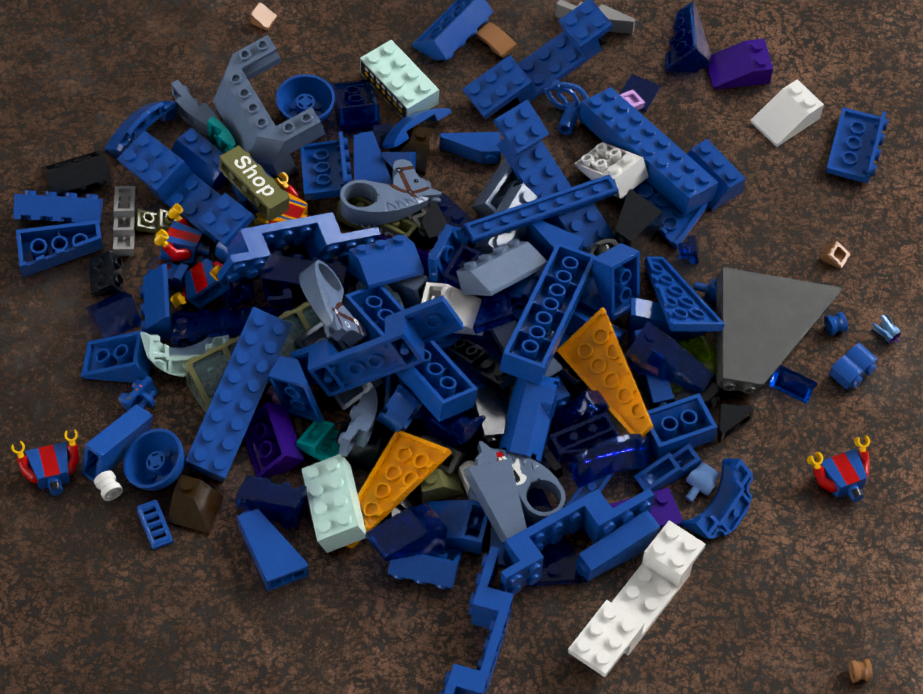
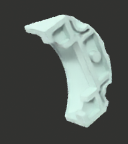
M215 330L209 337L195 345L172 348L162 344L159 335L140 332L149 360L162 371L179 377L186 376L184 363L190 358L202 355L210 348L218 347L229 340L228 333ZM216 364L207 367V372L212 370V367Z

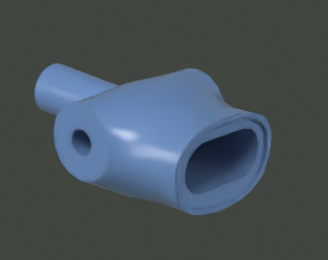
M701 462L686 479V482L692 488L685 498L693 502L699 492L708 496L715 487L720 474L706 463Z

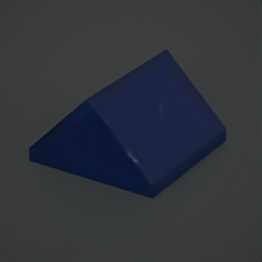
M125 291L86 307L102 338L116 336L141 325V318L133 297Z

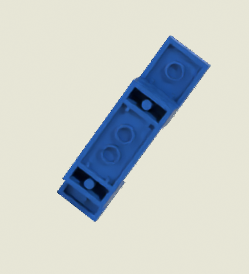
M586 0L558 21L563 32L517 64L512 56L509 55L462 89L485 120L514 99L519 104L527 99L531 102L544 92L546 85L551 84L555 79L560 81L602 51L598 39L614 27L593 0Z
M528 99L493 121L504 137L497 144L498 148L521 184L524 183L537 196V199L571 188L566 177L542 142L549 135V132ZM594 203L544 219L546 223L560 225L563 230L584 238L583 250L590 244L600 240L614 238L613 232Z
M145 130L117 158L121 165L142 180L154 196L169 208H172L176 203L180 204L183 208L180 216L184 217L197 230L202 231L216 245L220 242L227 248L239 230L246 228L255 219L250 211L228 194L220 195L193 174L184 160Z
M333 212L240 229L227 248L229 257L218 272L217 277L219 282H234L243 277L248 279L254 278L259 274V271L271 256L269 249H281L292 244L298 246L304 243L312 264L316 260H320L325 264L335 259L345 260L349 258V249L362 244L375 243L381 233L378 227L342 234Z
M444 295L386 316L384 336L341 352L335 349L329 339H325L291 352L290 357L299 361L305 377L311 386L318 383L328 397L423 363L425 343L462 330L463 322Z
M649 488L612 508L599 489H596L505 540L503 561L508 568L501 571L499 590L512 593L514 596L526 585L537 583L541 578L544 559L540 552L550 543L555 544L559 542L566 534H573L582 527L595 544L642 512L648 510L651 513L654 499L653 492Z
M491 546L489 554H484L481 564L483 567L481 573H478L475 583L476 589L475 592H472L469 601L468 615H472L471 624L488 628L490 631L489 637L486 638L484 643L483 656L479 659L477 670L453 664L452 670H447L444 690L440 691V694H487L509 623L513 603L512 593L492 588L498 569L500 548Z

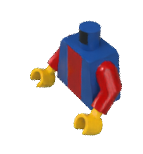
M176 203L168 211V216L177 221L172 222L167 232L160 229L155 234V244L158 246L162 245L160 258L194 263V259L198 254L209 257L212 245L202 243L203 232L192 228L186 219L180 216L183 208L180 204Z
M204 257L195 258V266L185 273L183 292L181 294L176 293L169 299L173 306L177 308L180 304L183 305L189 301L201 309L229 290L230 285L228 281L219 282L217 277L223 264L218 261L213 262Z
M74 429L75 437L69 439L67 436L68 432L67 430L65 431L64 436L69 441L68 445L65 441L25 451L26 455L23 453L25 445L22 441H19L22 446L20 451H16L12 444L11 450L18 456L16 460L22 475L30 482L37 483L40 489L49 488L51 495L61 494L63 492L62 484L70 482V475L75 472L79 463L78 444H75L78 432Z
M864 435L865 442L863 445L860 443V437L855 438L854 443L859 447V451L855 448L823 460V455L820 452H815L816 462L813 456H808L807 462L810 465H814L813 472L818 485L832 492L836 497L848 494L852 502L860 501L864 497L861 489L864 488L866 480L869 478L870 459L869 451L866 450V447L870 444V438Z

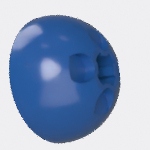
M301 74L288 78L279 86L276 92L278 111L286 121L312 107L322 123L329 117L335 103V94L331 85L324 79L310 74Z
M162 428L152 429L138 436L125 454L124 473L126 478L136 487L149 491L161 490L173 484L182 473L185 464V452L181 441L173 432Z

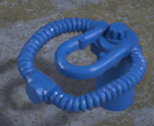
M555 79L551 84L544 87V93L554 107L564 110L558 125V131L564 135H571L577 123L582 103L573 90L581 94L583 101L588 99V95L577 84L563 83ZM550 90H558L557 96L562 101V105L558 103ZM561 92H568L574 101L568 102L565 99L566 96H563Z

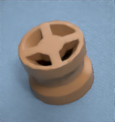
M863 659L862 662H857L856 660L849 662V673L853 683L863 679L865 681H872L873 671L869 659Z

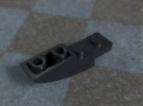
M463 336L447 349L465 369L489 387H497L503 390L518 378L499 371L501 365L499 361L490 357L486 349Z

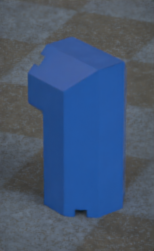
M544 376L540 385L521 378L515 379L506 417L505 430L501 437L499 449L526 456L541 464L552 422L551 418L554 417L559 394L556 393V389H560V379Z

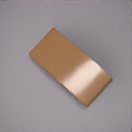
M491 22L476 33L479 40L488 44L492 52L502 58L518 47L504 31Z

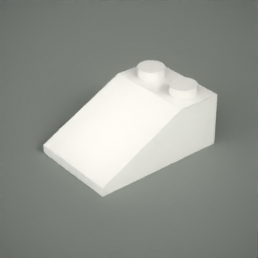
M795 80L769 101L750 122L778 147L821 118L824 104L799 80Z

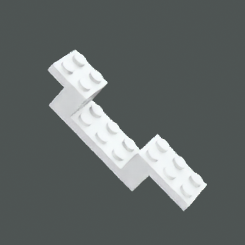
M669 520L644 551L642 564L612 602L608 600L604 602L568 648V653L603 677H606L623 654L628 656L685 583L690 576L694 561L704 550L706 544Z

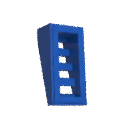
M157 500L136 507L137 515L153 550L174 543ZM158 518V520H156V521H153V522H151V523H147V522L150 521V520H153V519ZM162 526V528L152 532L150 531L154 528ZM165 533L166 536L154 540V537Z

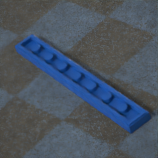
M609 174L465 223L463 229L471 244H475L617 195L619 190Z

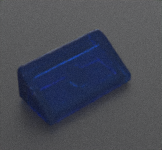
M782 365L774 372L770 381L771 387L805 403L809 401L818 385L816 381Z

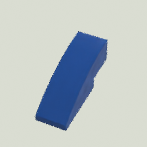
M688 443L673 454L669 452L634 477L644 491L650 488L653 492L687 476L702 461L690 443Z

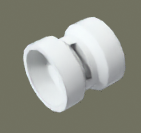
M104 471L94 479V484L101 490V496L105 501L114 500L123 492L120 483L116 482V476L113 471Z

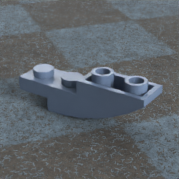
M179 80L172 82V95L175 98L177 113L190 126L208 136L207 120L214 116L221 122L216 110L210 108L207 103L200 105L196 98H192L187 86L182 85Z
M372 387L367 394L364 393L357 406L354 405L349 415L351 422L346 432H342L338 439V444H340L338 454L347 457L355 445L364 448L368 443L374 429L378 406L375 388Z

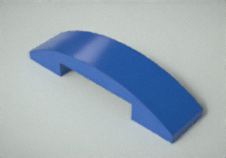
M427 109L406 116L387 134L382 144L383 149L397 147L409 139L406 131L424 120L426 122L439 121L452 113L451 109Z

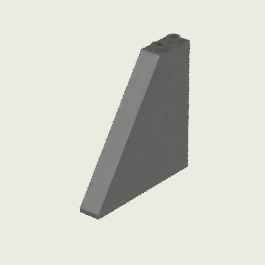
M723 267L716 277V315L725 323L723 331H716L717 387L723 388L726 391L736 390L746 394H757L841 292V287Z

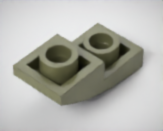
M137 209L135 212V230L157 233L160 229H163L167 232L172 222L177 221L176 219L169 218L167 210L160 209L158 213Z

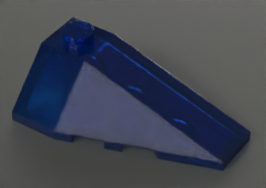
M692 1L677 12L673 27L675 30L674 38H670L669 44L671 49L666 52L665 56L666 70L668 72L696 73L711 63L710 48L696 4Z
M647 321L624 355L628 366L639 374H647L657 377L659 380L671 381L679 386L700 392L705 390L715 375L669 335L649 321Z

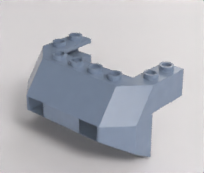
M267 35L232 54L221 78L213 103L237 145L244 151H247L267 173L279 177L278 174L284 172L289 176L299 174L290 153L326 133L312 107L278 126H275L248 81L282 62L276 47Z

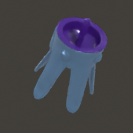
M888 314V319L884 315L881 316L883 321L881 322L882 327L876 323L872 324L874 327L872 329L885 337L889 344L895 340L900 343L898 338L901 332L893 324Z

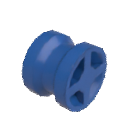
M837 312L835 316L827 315L824 317V325L830 336L835 335L839 331L843 333L848 330V322L843 312Z

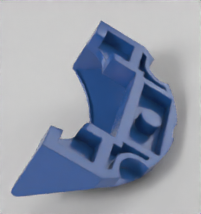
M173 101L152 102L136 110L113 134L104 149L105 152L117 160L135 139L158 119L161 121L166 119L172 121L177 117L176 103Z
M724 458L722 460L720 484L712 502L701 514L689 520H682L680 525L706 539L726 536L739 526L751 503L752 495L749 493L750 483L753 481V473L741 459Z

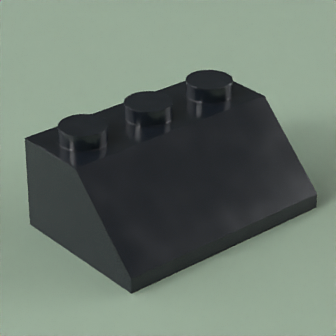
M99 150L41 167L49 191L57 192V196H65V193L76 189V191L85 190L88 188L87 185L94 183L96 186L107 183V179H111L106 157Z

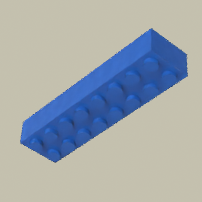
M612 87L582 101L578 119L604 143L643 157L649 176L645 180L684 215L714 199L719 182Z
M558 242L556 243L503 352L499 371L538 385L541 384L592 275L593 258L596 257L595 255Z
M383 285L371 289L365 287L344 296L343 305L353 318L357 319L364 326L367 332V336L364 339L367 342L385 335L386 316L405 310ZM434 341L425 343L423 363L396 372L398 377L439 422L471 409L475 405L478 388Z
M252 308L185 459L184 467L221 483L224 482L269 380L268 375L277 361L292 327L291 323L258 308Z

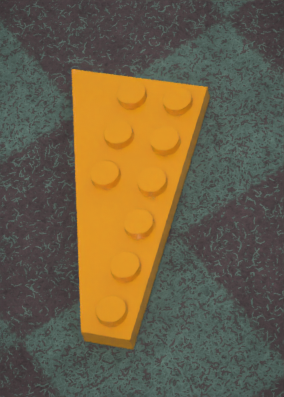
M602 307L556 351L634 439L639 441L654 426L606 310Z
M401 430L399 432L395 431L358 493L367 534L452 454L450 449ZM360 541L354 542L345 547L353 549Z

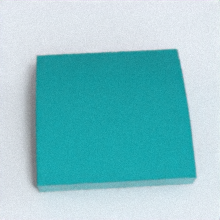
M212 116L207 120L210 143L223 153L236 147L232 134L218 119Z
M314 421L298 439L296 446L308 455L323 461L338 455L339 445L336 443V438L339 431L335 429V423Z

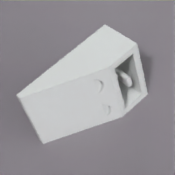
M604 142L596 145L594 149L574 163L575 167L591 180L610 174L619 190L618 194L614 196L620 199L630 189L633 190L649 177L643 157Z
M426 282L421 303L444 295L463 322V329L454 333L483 336L490 306L489 302L473 295H463L460 289L448 284Z

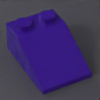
M765 38L746 40L705 57L713 90L769 84L771 82L773 66Z

